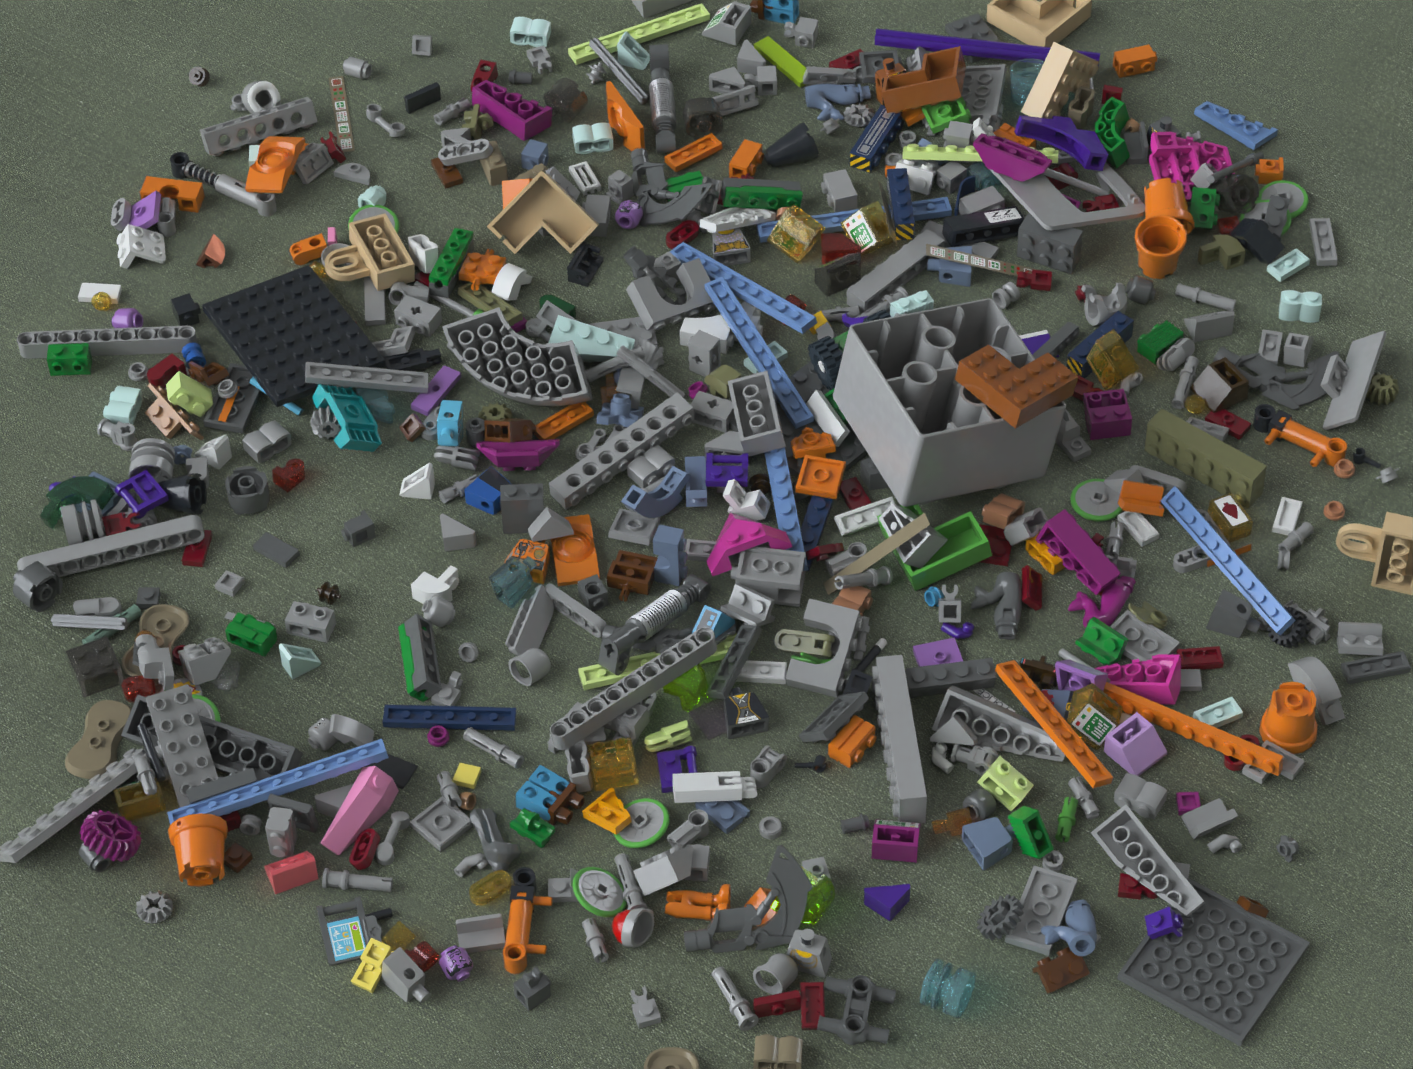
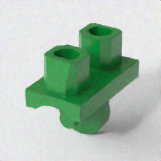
M524 808L509 823L510 827L517 831V834L529 838L540 848H543L549 842L550 837L556 832L555 827L542 820L537 812L531 813Z

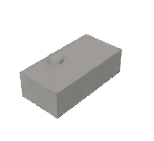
M768 371L728 381L744 453H748L749 457L786 447Z

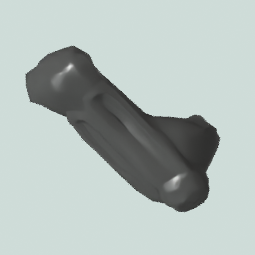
M474 809L470 814V821L478 832L485 858L495 872L506 873L511 863L521 855L520 845L504 842L496 824L497 815L492 809Z

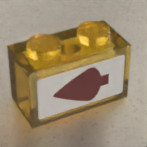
M1232 492L1209 501L1207 513L1229 543L1251 535L1253 520Z

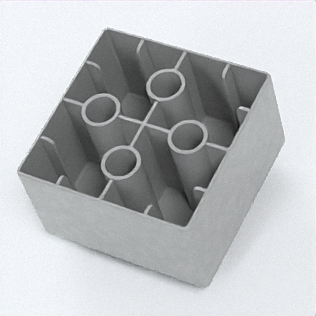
M991 298L853 324L849 327L833 399L897 501L903 507L917 504L926 505L935 500L986 489H1000L1009 484L1041 478L1046 474L1066 409V403L1064 401L1060 402L1015 429L955 380L959 361L988 344L1018 368L1035 360L1000 307Z

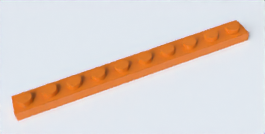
M1108 682L1105 683L1100 701L1106 705H1111L1132 715L1138 712L1147 721L1161 726L1165 730H1170L1182 735L1184 738L1201 743L1205 747L1213 748L1227 756L1242 760L1244 763L1260 768L1267 773L1279 776L1282 772V755Z

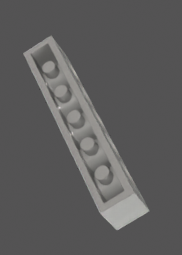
M304 97L200 129V134L205 151L209 155L219 156L223 154V151L229 149L234 151L240 149L245 144H257L259 140L265 139L268 136H277L281 133L289 134L300 127L309 128L318 121L312 100ZM294 113H299L296 120L291 119ZM277 118H281L280 124L274 126V121ZM263 124L262 130L256 132V126ZM245 129V134L242 137H238V132ZM227 135L226 141L220 143V137Z

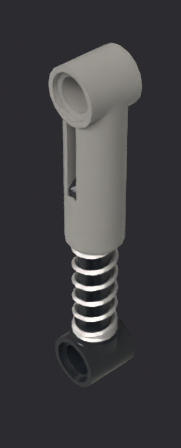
M177 152L171 155L170 164L175 178L193 177L194 180H198L201 183L204 182L205 185L215 187L217 192L257 209L258 213L262 216H271L277 211L274 193L246 192V183L225 174L215 175V172L210 173V170H205L204 167L199 168V165H195L193 161L189 160L188 154L184 152Z

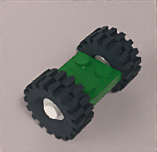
M881 310L864 318L863 322L889 318L891 316L886 310ZM848 331L832 339L830 336H826L808 345V354L814 370L817 372V376L821 379L822 384L829 390L834 389Z

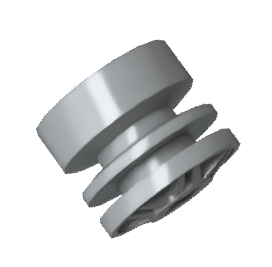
M146 438L134 444L131 451L128 478L147 469L156 482L173 479L174 448L164 440L156 438Z
M96 499L90 500L92 510H87L85 502H82V512H77L74 504L60 507L69 545L84 542L83 537L88 536L89 540H93V535L98 534L99 538L105 537L103 515L96 503Z

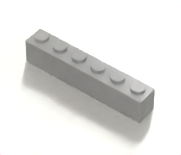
M929 229L916 235L912 241L903 245L899 251L890 255L886 261L877 265L873 271L864 275L860 281L848 288L847 305L850 307L858 305L859 313L862 314L880 303L883 296L892 294L896 291V288L904 286L927 268L928 259H938L926 255V244L944 248L945 240Z

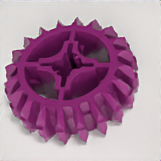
M102 810L88 815L80 831V839L84 841L83 845L89 847V851H94L97 853V856L101 855L104 859L109 858L112 861L117 859L120 862L129 860L137 853L142 838L140 837L141 832L137 830L138 827L132 825V821L126 820L125 816L121 817L117 813L112 814L110 811L105 813Z

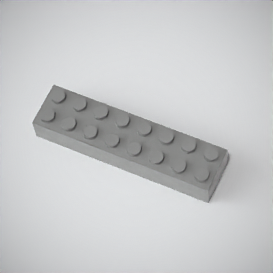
M902 655L876 657V666H872V676L875 679L872 680V692L876 694L874 702L875 709L879 712L877 715L878 727L882 730L880 732L881 745H884L885 748L883 750L884 763H887L888 766L886 768L887 781H890L891 784L889 786L890 799H893L894 802L892 804L893 817H897L898 821L923 824L926 823L927 794Z

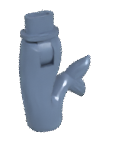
M815 84L805 87L806 105L808 108L823 110L817 117L821 121L831 118L833 120L838 118L840 120L844 119L843 115L828 100L841 105H852L857 102H863V99L871 98L869 86H861L860 84H857V87L855 84Z
M1084 899L1070 902L1065 915L1067 926H1044L1041 928L1047 945L1063 939L1077 956L1089 955L1096 947V923L1091 907Z

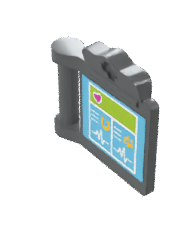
M361 896L355 897L354 901L332 906H316L330 966L360 960L371 938L382 942V929L378 925L375 916H365ZM356 909L358 913L357 915L326 921L325 916Z

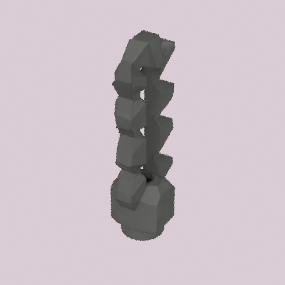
M632 246L623 255L625 262L631 267L635 279L647 276L643 269L648 266L677 297V300L674 302L652 280L659 295L666 302L674 305L686 303L685 289L675 287L677 279L674 277H665L667 273L665 267H653L656 260L654 256L645 255L641 249H637L635 246Z

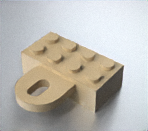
M386 213L349 223V240L352 245L336 249L325 258V271L332 279L352 281L369 276L377 291L391 288L395 282L401 281L406 284L415 281V264ZM344 263H352L351 265L340 268L335 267L336 265Z
M1386 512L1382 529L1357 523L1347 524L1339 529L1336 545L1342 553L1352 558L1375 563L1371 586L1413 595V517ZM1348 539H1355L1366 543H1359Z

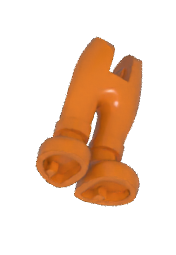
M723 884L719 893L715 895L713 893H702L693 890L668 891L666 900L669 903L665 906V914L675 918H694L711 921L716 908H719V910L730 909V884Z

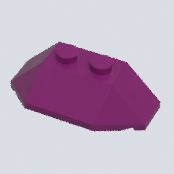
M981 133L973 143L988 169L998 174L1009 176L1013 180L1022 182L1044 173L1052 164V160L1040 151L1006 138L987 136V134Z
M560 439L528 440L511 443L484 441L477 442L476 447L497 467H503V471H515V467H523L524 470H536V466H540L560 445Z

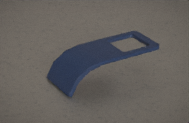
M975 175L967 177L961 182L954 216H958L959 199L975 192Z

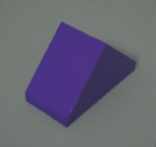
M910 884L864 888V905L888 921H891L910 901Z

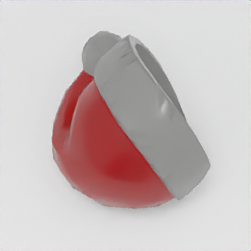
M634 908L618 913L612 923V931L616 940L624 947L636 948L644 944L654 929V912L649 908Z

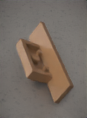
M149 383L148 387L158 398L146 410L145 414L167 438L171 439L184 426L190 434L202 440L204 437L199 432L200 427L193 421L190 422L188 420L190 416L182 409L179 410L177 408L179 405H174L168 400L166 396L167 391L160 385L156 387Z

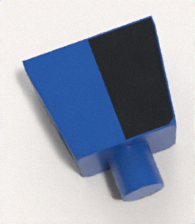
M490 466L464 489L466 503L495 515L501 510L500 485L512 484Z

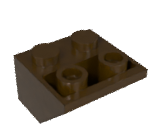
M1224 357L1209 364L1192 384L1190 390L1210 411L1215 413L1248 399L1249 381Z

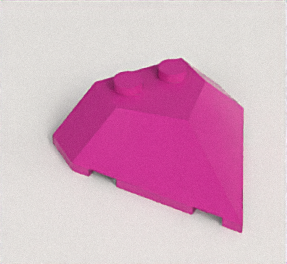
M730 512L706 561L712 577L732 569L728 556L765 542L768 543L769 548L786 550L791 548L792 544L787 533Z

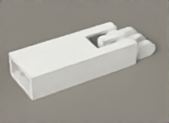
M740 771L673 774L672 786L675 803L742 800V798H755L757 796L755 778L740 777Z

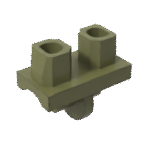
M474 104L472 111L464 112L466 124H462V128H470V134L474 137V140L481 139L482 131L491 128L494 124V119L488 113L482 114L480 112V104Z

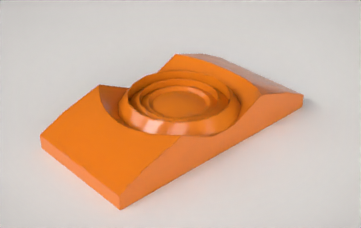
M606 82L607 114L610 126L616 129L617 133L623 137V146L630 151L637 148L645 149L644 126L612 82Z
M268 136L259 146L256 162L249 168L245 187L246 192L283 193L305 143V138Z
M589 514L563 517L570 522L574 535L550 539L558 586L578 584V581L596 574L600 578Z

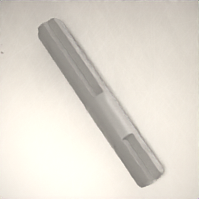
M621 346L616 353L618 357L671 397L678 392L684 397L685 393L627 347Z

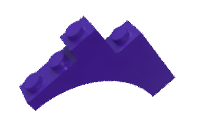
M1019 116L1014 131L1016 136L1032 138L1050 144L1071 155L1084 169L1103 171L1108 153L1095 131L1077 129L1069 117L1053 116L1052 119Z

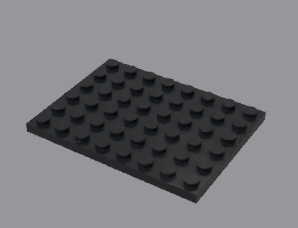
M310 265L202 304L204 313L276 407L315 393L319 384L305 383L306 362L369 368L385 366L384 357Z

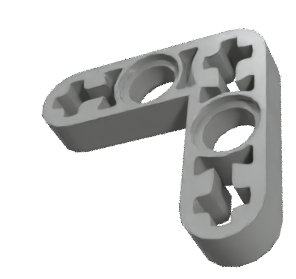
M1197 509L1230 546L1228 540L1210 515L1203 509ZM1197 545L1175 554L1173 568L1179 573H1187L1206 566L1207 561L1211 560L1208 555L1206 558L1197 557V553L1206 554Z

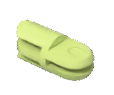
M687 720L661 728V731L646 736L644 739L646 750L656 752L691 742L692 737L690 736L691 733Z

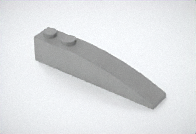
M953 685L947 690L932 730L938 731L951 718L959 715L978 737V743L975 744L977 746H986L996 751L1012 752L1013 754L1029 755L1063 762L1065 754L1040 724Z
M1126 804L1091 832L1120 869L1186 917L1205 904V901Z

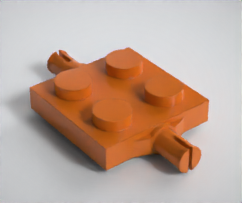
M487 249L485 255L468 253L459 271V280L472 282L471 289L473 291H477L481 284H494L499 271L506 265V257L494 255L493 249Z

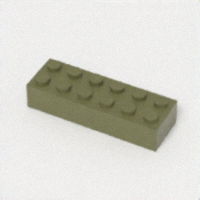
M1162 408L1148 422L1144 451L1197 479L1202 484L1215 489L1220 494L1230 495L1233 500L1247 508H1250L1263 494L1267 465Z

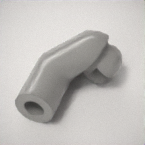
M474 854L464 858L454 869V872L459 877H463L474 865L482 869L488 864V861L484 854Z

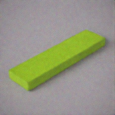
M767 36L754 43V48L798 87L801 88L807 85L803 83L806 67L773 39Z

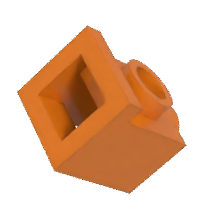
M1279 157V160L1259 159V164H1255V176H1258V184H1269L1283 179V157Z

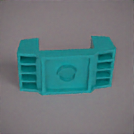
M318 385L312 397L316 408L322 407L325 409L329 406L342 428L334 439L340 449L374 452L382 444V441L377 431L378 425L362 396H357L351 387Z

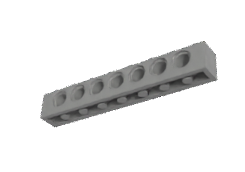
M677 392L549 482L550 495L565 510L577 505L582 498L592 494L603 483L609 482L620 471L626 470L627 465L635 458L643 456L650 448L660 445L668 437L674 436L679 429L688 426L694 420L693 407Z

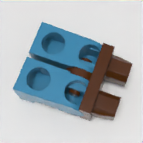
M752 0L750 3L751 12L758 13V19L761 20L765 18L766 20L778 23L792 22L795 24L799 16L798 0Z
M542 765L538 766L529 777V781H526L516 793L517 808L537 812L540 818L548 820V823L555 825L557 821L568 825L573 817V812L568 808L572 806L580 810L585 803L584 796L576 791V784L569 783L566 779Z

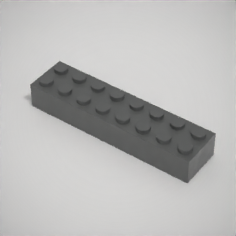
M137 695L121 736L130 742L144 746L137 729L139 724L144 723L154 747L158 746V737L148 709L146 697ZM198 715L215 769L218 772L229 775L233 772H241L245 768H253L257 781L295 769L300 763L303 753L295 747Z

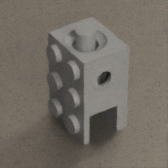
M764 547L749 548L741 551L738 567L732 566L731 579H735L736 584L740 583L774 599V604L799 607L806 571H803L806 552Z

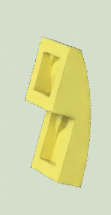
M371 938L360 957L362 962L351 980L352 984L373 993L382 976V962L390 955L392 947Z

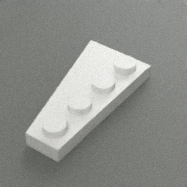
M730 207L700 219V227L707 229L710 233H718L719 231L774 221L776 213L766 209Z

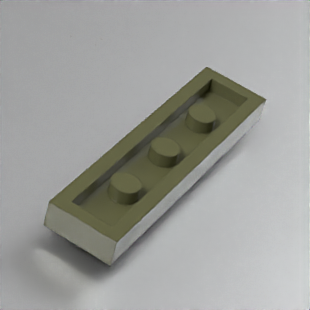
M472 282L458 288L459 296L477 308L482 309L483 312L500 307L510 326L523 320L522 312L481 285L477 291L471 289Z

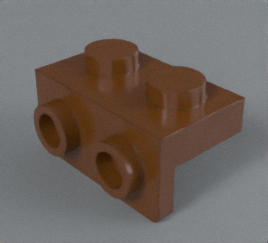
M192 361L188 363L190 367L188 372L192 379L208 387L213 384H219L225 380V377L229 376L227 369L214 361L205 367Z
M1069 947L1056 952L1058 956L1053 959L1047 956L1037 961L1038 966L1032 968L1033 973L1038 972L1047 993H1051L1090 974L1083 957L1075 955Z

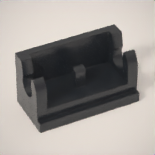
M583 241L567 267L568 281L588 287L604 261L602 256L593 253H600L601 249Z

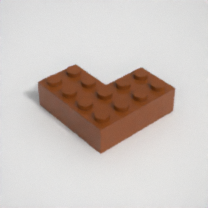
M961 46L924 54L920 70L884 77L881 93L887 113H900L905 109H918L923 105H937L942 101H955L962 97L966 64Z
M988 344L959 361L955 380L1016 429L1072 396L1078 376L1048 352L1025 366L1018 368Z

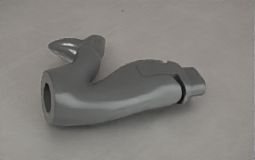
M1002 572L997 576L995 586L991 592L975 586L976 599L972 602L971 609L982 608L1001 599L994 612L996 631L998 632V638L1012 640L1015 639L1021 617V582L1018 574Z

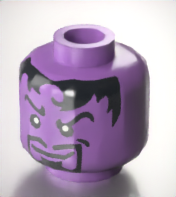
M626 200L620 204L616 211L615 220L622 228L633 229L642 218L643 210L635 201Z
M454 945L441 953L442 957L439 960V964L447 979H457L458 982H461L470 976L469 972L473 968V962L465 948Z

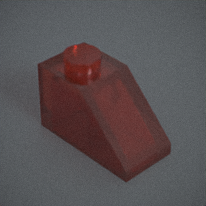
M841 233L821 234L822 264H827L831 261H835L832 264L861 263V246Z

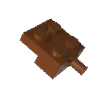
M619 550L616 560L612 561L607 574V587L621 589L619 599L621 601L624 599V602L628 600L630 592L648 595L655 579L654 567L658 558Z

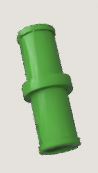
M1069 797L1064 799L1062 813L1058 816L1059 825L1055 838L1060 842H1063V837H1065L1064 842L1070 840L1071 829L1076 822L1075 813L1079 802L1071 797L1070 803Z

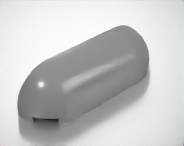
M542 584L535 588L536 593L529 600L526 598L523 600L506 639L505 645L516 656L525 653L531 648L539 649L554 610L553 600L546 593V588Z

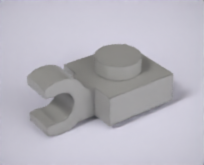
M453 671L448 684L441 683L442 689L432 696V704L436 706H455L461 696V690H459L463 683V680L460 679L461 673Z

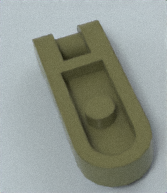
M789 629L780 630L774 638L776 647L781 651L797 654L804 652L823 658L832 657L831 646L835 641V636ZM818 641L823 642L822 649L817 648Z

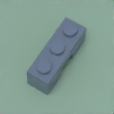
M658 525L653 538V554L659 555L654 567L656 582L680 586L682 578H686L688 567L685 566L687 553L684 551L687 539H684V529Z

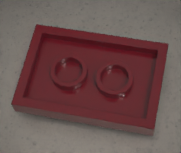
M979 524L989 541L992 556L980 562L1008 567L1012 545L1006 540L1004 529Z

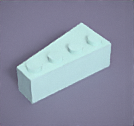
M560 315L557 317L548 342L561 343L572 340L583 362L590 363L591 361L603 363L616 357V353L621 346H625L629 350L634 349L635 339Z

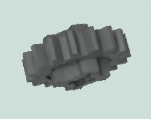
M1007 894L1005 898L1001 895L998 900L995 901L993 899L990 906L986 905L984 911L979 914L982 918L977 920L979 924L977 929L986 939L990 938L991 941L996 937L1001 939L1002 935H1009V930L1015 929L1017 923L1021 922L1019 916L1024 914L1022 911L1024 906L1014 895L1011 897Z

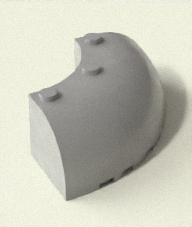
M500 307L442 326L451 349L463 367L476 380L503 397L538 406H565L592 400L591 387L585 373L584 362L572 340L561 343H546V345L535 343L533 340L517 334L511 328Z

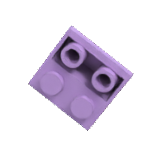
M1138 712L1105 736L1104 752L1130 774L1140 776L1167 755V750L1154 726Z

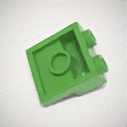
M963 97L955 101L946 100L937 105L928 104L921 107L933 134L948 128L950 121L970 124L969 120L972 119L969 109H964L966 104Z

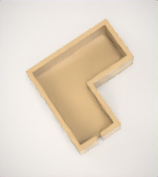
M993 0L987 5V22L1027 45L1052 47L1054 42L1059 43L1091 17L1092 0H1076V8L1075 0H1042L1041 2L1037 0Z
M1054 42L1021 112L1031 117L1052 119L1053 116H1060L1062 107L1069 99V92L1075 93L1081 86L1090 87L1089 79L1097 73L1099 62Z
M543 169L487 227L499 239L504 235L506 239L502 242L516 254L543 226L571 254L599 224Z

